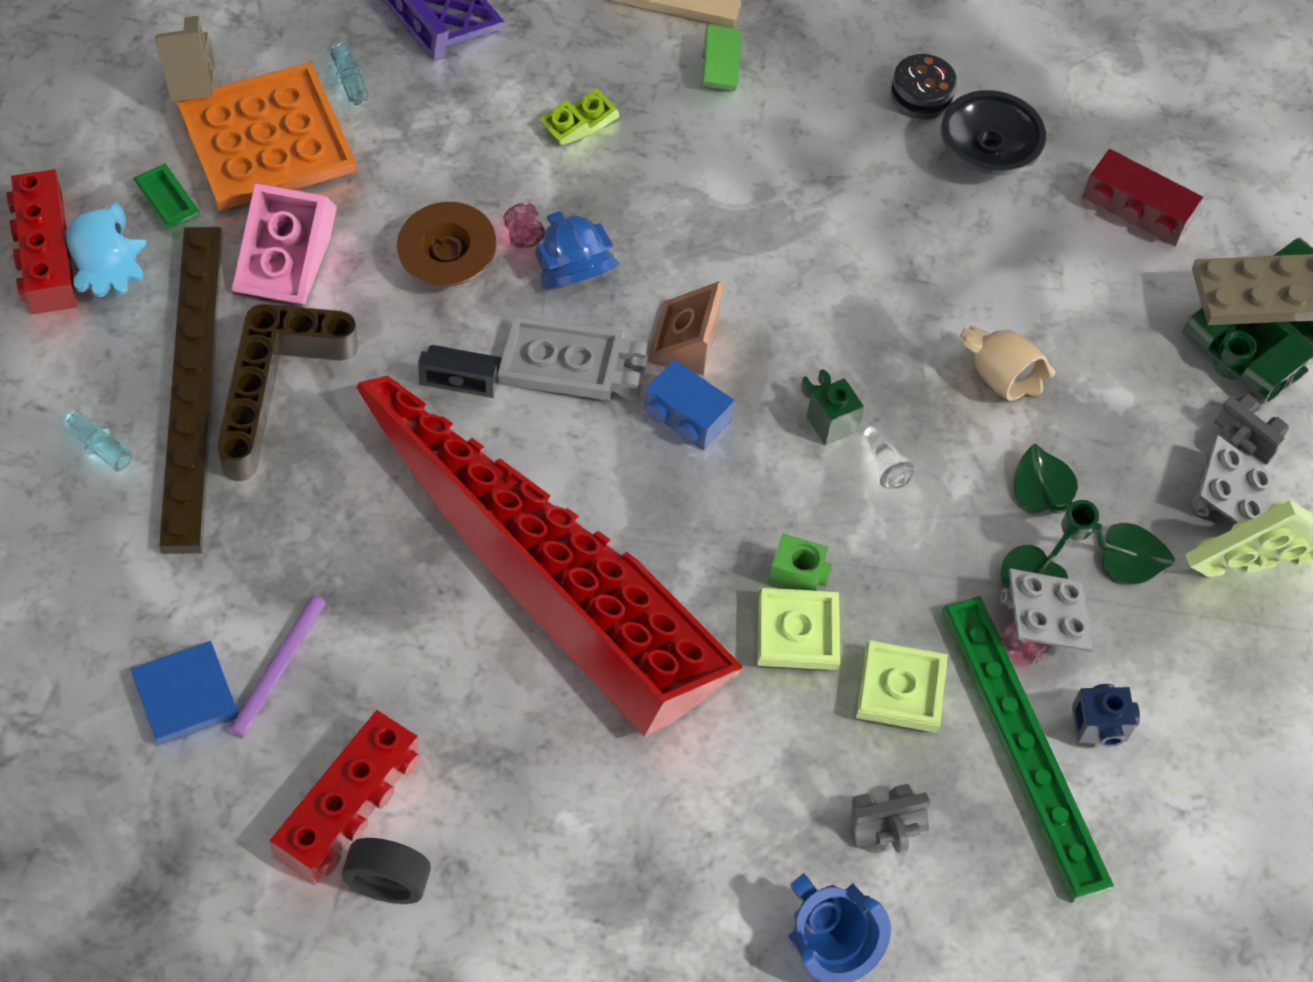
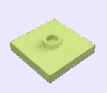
M759 588L757 666L839 670V592Z
M867 640L856 718L938 733L948 654Z

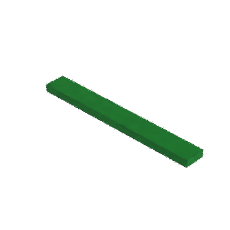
M981 596L945 605L942 610L943 617L1071 902L1075 903L1110 892L1114 884Z

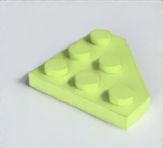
M1291 500L1275 503L1268 507L1267 512L1258 517L1236 523L1232 530L1225 534L1201 541L1197 548L1185 554L1189 566L1207 577L1224 575L1226 567L1239 568L1244 566L1245 571L1248 572L1275 568L1278 564L1276 560L1295 559L1297 564L1313 562V514Z

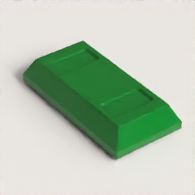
M166 163L133 177L134 182L167 229L177 227L196 218L200 214V211Z

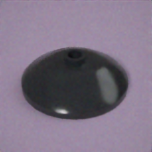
M980 90L962 95L948 106L941 123V137L949 153L964 166L984 174L1009 175L1029 168L1039 159L1046 142V129L1040 115L1024 100L1001 91Z

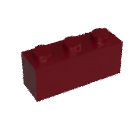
M1110 148L1090 174L1082 198L1096 206L1104 208L1174 246L1178 244L1194 220L1204 198L1196 192Z

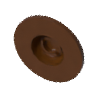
M440 202L418 210L407 219L398 235L397 252L405 271L417 281L435 287H453L472 281L488 268L496 252V235L490 220L478 209L459 202Z

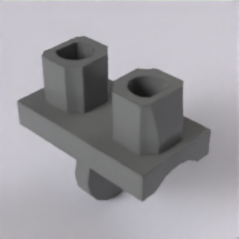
M1245 394L1237 400L1230 396L1223 403V408L1214 423L1222 429L1220 433L1230 440L1229 443L1238 450L1242 449L1249 456L1254 454L1267 465L1274 459L1284 442V436L1289 429V425L1279 417H1272L1267 423L1260 419L1257 414L1261 406L1250 394Z
M909 784L895 786L889 791V801L877 804L874 796L869 793L854 796L852 798V839L856 847L877 842L879 845L891 842L897 853L908 851V838L918 836L920 832L929 830L927 811L931 801L927 793L916 794Z

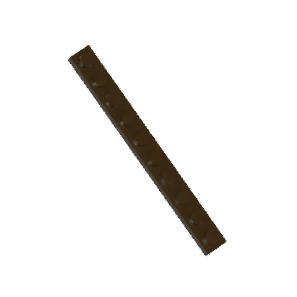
M184 227L159 542L161 554L202 553L223 241L221 227Z

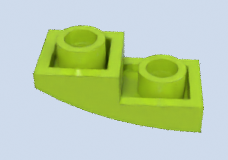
M597 87L573 105L568 100H565L539 120L560 145H564L591 135L620 116L618 109Z

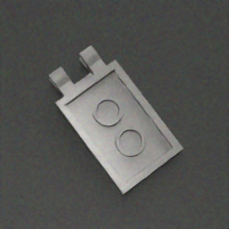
M514 316L497 375L498 383L500 385L609 401L613 391L625 399L638 400L641 385H638L640 373L622 371L624 363L633 369H646L648 343L643 341H625L624 331Z

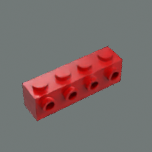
M56 169L12 175V191L6 192V198L10 214L15 213L16 218L9 220L13 242L19 243V248L13 249V257L16 270L22 271V278H16L20 301H28L32 314L76 308L78 306L74 288L72 261L66 243L67 224L63 194Z
M376 710L269 840L273 857L313 885L318 882L322 875H330L339 864L342 856L341 851L349 841L354 842L362 836L368 825L367 819L376 808L382 809L389 802L395 788L393 786L402 775H410L420 760L418 736L379 710Z

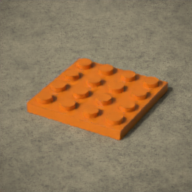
M312 62L214 87V96L176 101L178 111L218 211L250 203L255 183L296 190L357 172L354 156Z

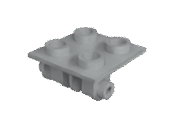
M1219 435L1215 436L1212 450L1205 457L1206 467L1201 471V479L1198 481L1197 486L1200 491L1192 502L1195 513L1199 516H1208L1210 512L1218 510L1235 523L1248 519L1252 520L1265 513L1274 475Z
M1010 568L1011 586L1009 589L1003 588L1000 601L1002 604H1006L1008 609L1014 610L1017 639L1091 652L1093 647L1083 582Z

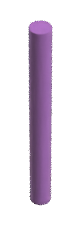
M316 595L310 597L228 729L235 737L242 739L247 733L326 604L321 597Z

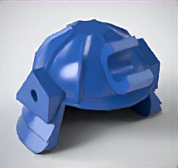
M561 211L547 215V220L551 225L547 227L543 242L537 245L535 251L540 268H543L541 274L543 288H555L577 283L603 274L620 264L613 257L614 254L607 250L613 247V244L601 223L593 224L587 218L575 215L564 217Z
M805 873L790 884L791 889L802 903L793 916L795 919V930L788 937L799 951L808 972L820 982H854L873 970L884 956L891 937L890 919L881 903L870 896L864 895L853 883L846 889L830 885L817 890Z

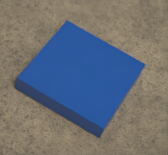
M211 641L131 668L157 746L236 718L238 715Z

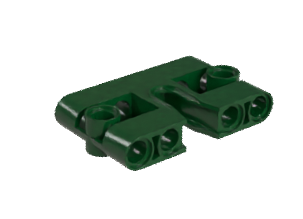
M1299 237L1273 256L1313 254V247ZM1202 307L1192 315L1182 330L1183 334L1214 359V367L1219 375L1227 379H1238L1265 403L1275 399L1306 375L1309 371L1306 366L1313 359V347L1307 341L1308 339L1313 342V321L1207 325Z

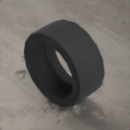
M367 837L356 839L350 845L341 875L343 881L351 889L362 895L388 903L412 904L417 903L423 897L431 865L430 861L423 854L411 847L395 841Z

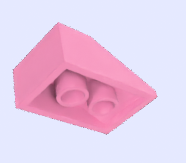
M255 183L231 291L305 306L330 241L337 206L327 196Z

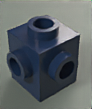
M1099 684L1093 688H1081L1072 704L1078 744L1100 743L1105 747L1121 745L1127 742L1135 727H1138L1140 722L1139 706L1137 702H1132L1130 687Z

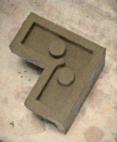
M199 16L185 17L183 31L157 34L155 36V43L171 102L214 96L215 60L208 32L202 31Z

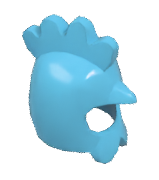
M117 202L111 203L109 209L84 213L75 218L67 227V249L74 266L78 270L77 275L74 277V288L78 292H83L90 288L94 296L103 297L108 293L109 289H114L117 294L121 295L128 291L129 281L138 282L144 277L142 269L135 261L137 254L146 246L147 241L127 239L121 236L125 228L126 217L124 210Z

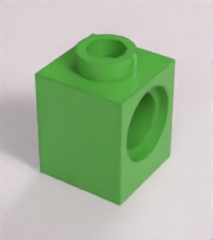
M782 533L771 567L768 586L778 589L816 591L818 585L825 587L832 564L825 562L829 547ZM795 565H804L809 569L801 570L796 568Z

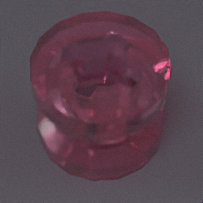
M516 204L510 207L503 215L504 225L510 231L509 239L516 248H530L539 244L544 239L545 228L538 221L539 212L534 204Z

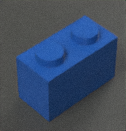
M674 359L646 388L644 410L647 411L653 420L664 423L675 430L685 442L694 443L702 450H705L732 421L735 400Z

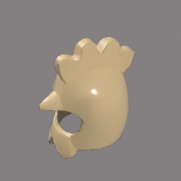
M970 326L969 329L964 328L960 334L963 339L962 344L975 353V368L981 378L996 393L1009 401L1016 400L1025 394L1039 396L1043 392L1042 379L1053 378L1055 375V369L1049 365L1047 358L1029 340L1016 332L1001 330L990 333L978 327ZM1033 361H1036L1028 377L1023 381H1014L1024 368Z

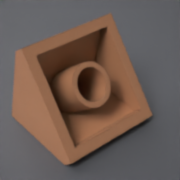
M720 281L664 301L648 355V361L652 364L667 367L675 359L695 374L704 375L720 317L724 288Z

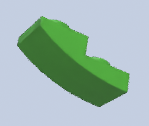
M713 24L706 25L701 86L733 92L736 90L740 65V29Z

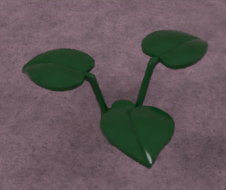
M1037 444L1031 445L1022 456L1017 466L1013 483L1017 501L1025 510L1033 514L1042 513L1050 508L1053 514L1065 513L1061 521V529L1064 534L1048 557L1042 549L1034 545H1022L1012 549L1006 555L1001 565L1000 578L1002 589H1009L1011 586L1010 568L1068 579L1066 570L1053 561L1070 539L1082 541L1087 539L1091 533H1094L1098 547L1106 550L1102 558L1105 572L1120 584L1128 586L1141 585L1173 565L1175 558L1166 545L1155 535L1132 523L1112 525L1107 531L1105 542L1101 533L1102 525L1098 523L1099 511L1097 507L1088 500L1072 502L1078 490V481L1072 469L1062 460L1044 451Z

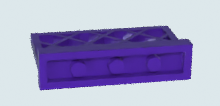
M383 0L433 60L444 57L446 47L501 30L504 26V20L486 0H471V3L461 0ZM425 2L444 6L443 11L430 9ZM448 9L467 12L466 18L447 13ZM474 14L486 17L489 21L479 22L470 18ZM443 23L462 27V29L449 33L448 28Z

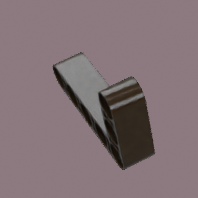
M258 304L248 310L244 320L218 439L222 471L227 478L233 481H244L251 478L257 470L280 355L338 361L352 358L358 350L356 322L352 315L336 310L272 304ZM235 455H243L240 457L233 458V456Z

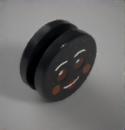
M930 54L908 56L900 61L895 69L890 91L891 99L895 106L908 116L918 119L939 117L945 113L948 106L953 102L957 87V75L952 66L940 57Z

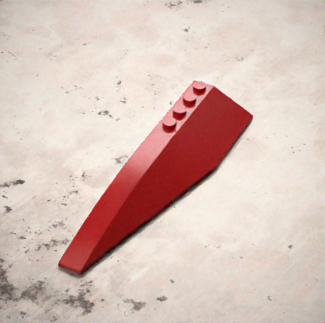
M388 375L358 382L356 388L375 419L416 479L463 540L518 603L644 737L673 724L741 673L744 667L638 559L627 551L623 555L617 553L608 546L611 541L600 531H596L594 534L590 533L577 523L579 519L577 514L568 508L564 509L552 505L548 502L550 495L501 458L495 462L482 453L485 448L482 444L473 438L468 441L464 440L452 431L454 426L452 422L444 416L440 417L424 410L425 402Z

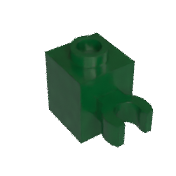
M822 369L818 375V381L821 385H813L808 377L805 376L802 378L801 391L810 399L806 417L826 446L858 432L864 405L845 378L831 383V376L826 370Z

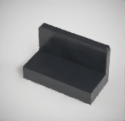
M430 345L428 351H421L419 357V385L494 398L498 383L497 375L502 358Z

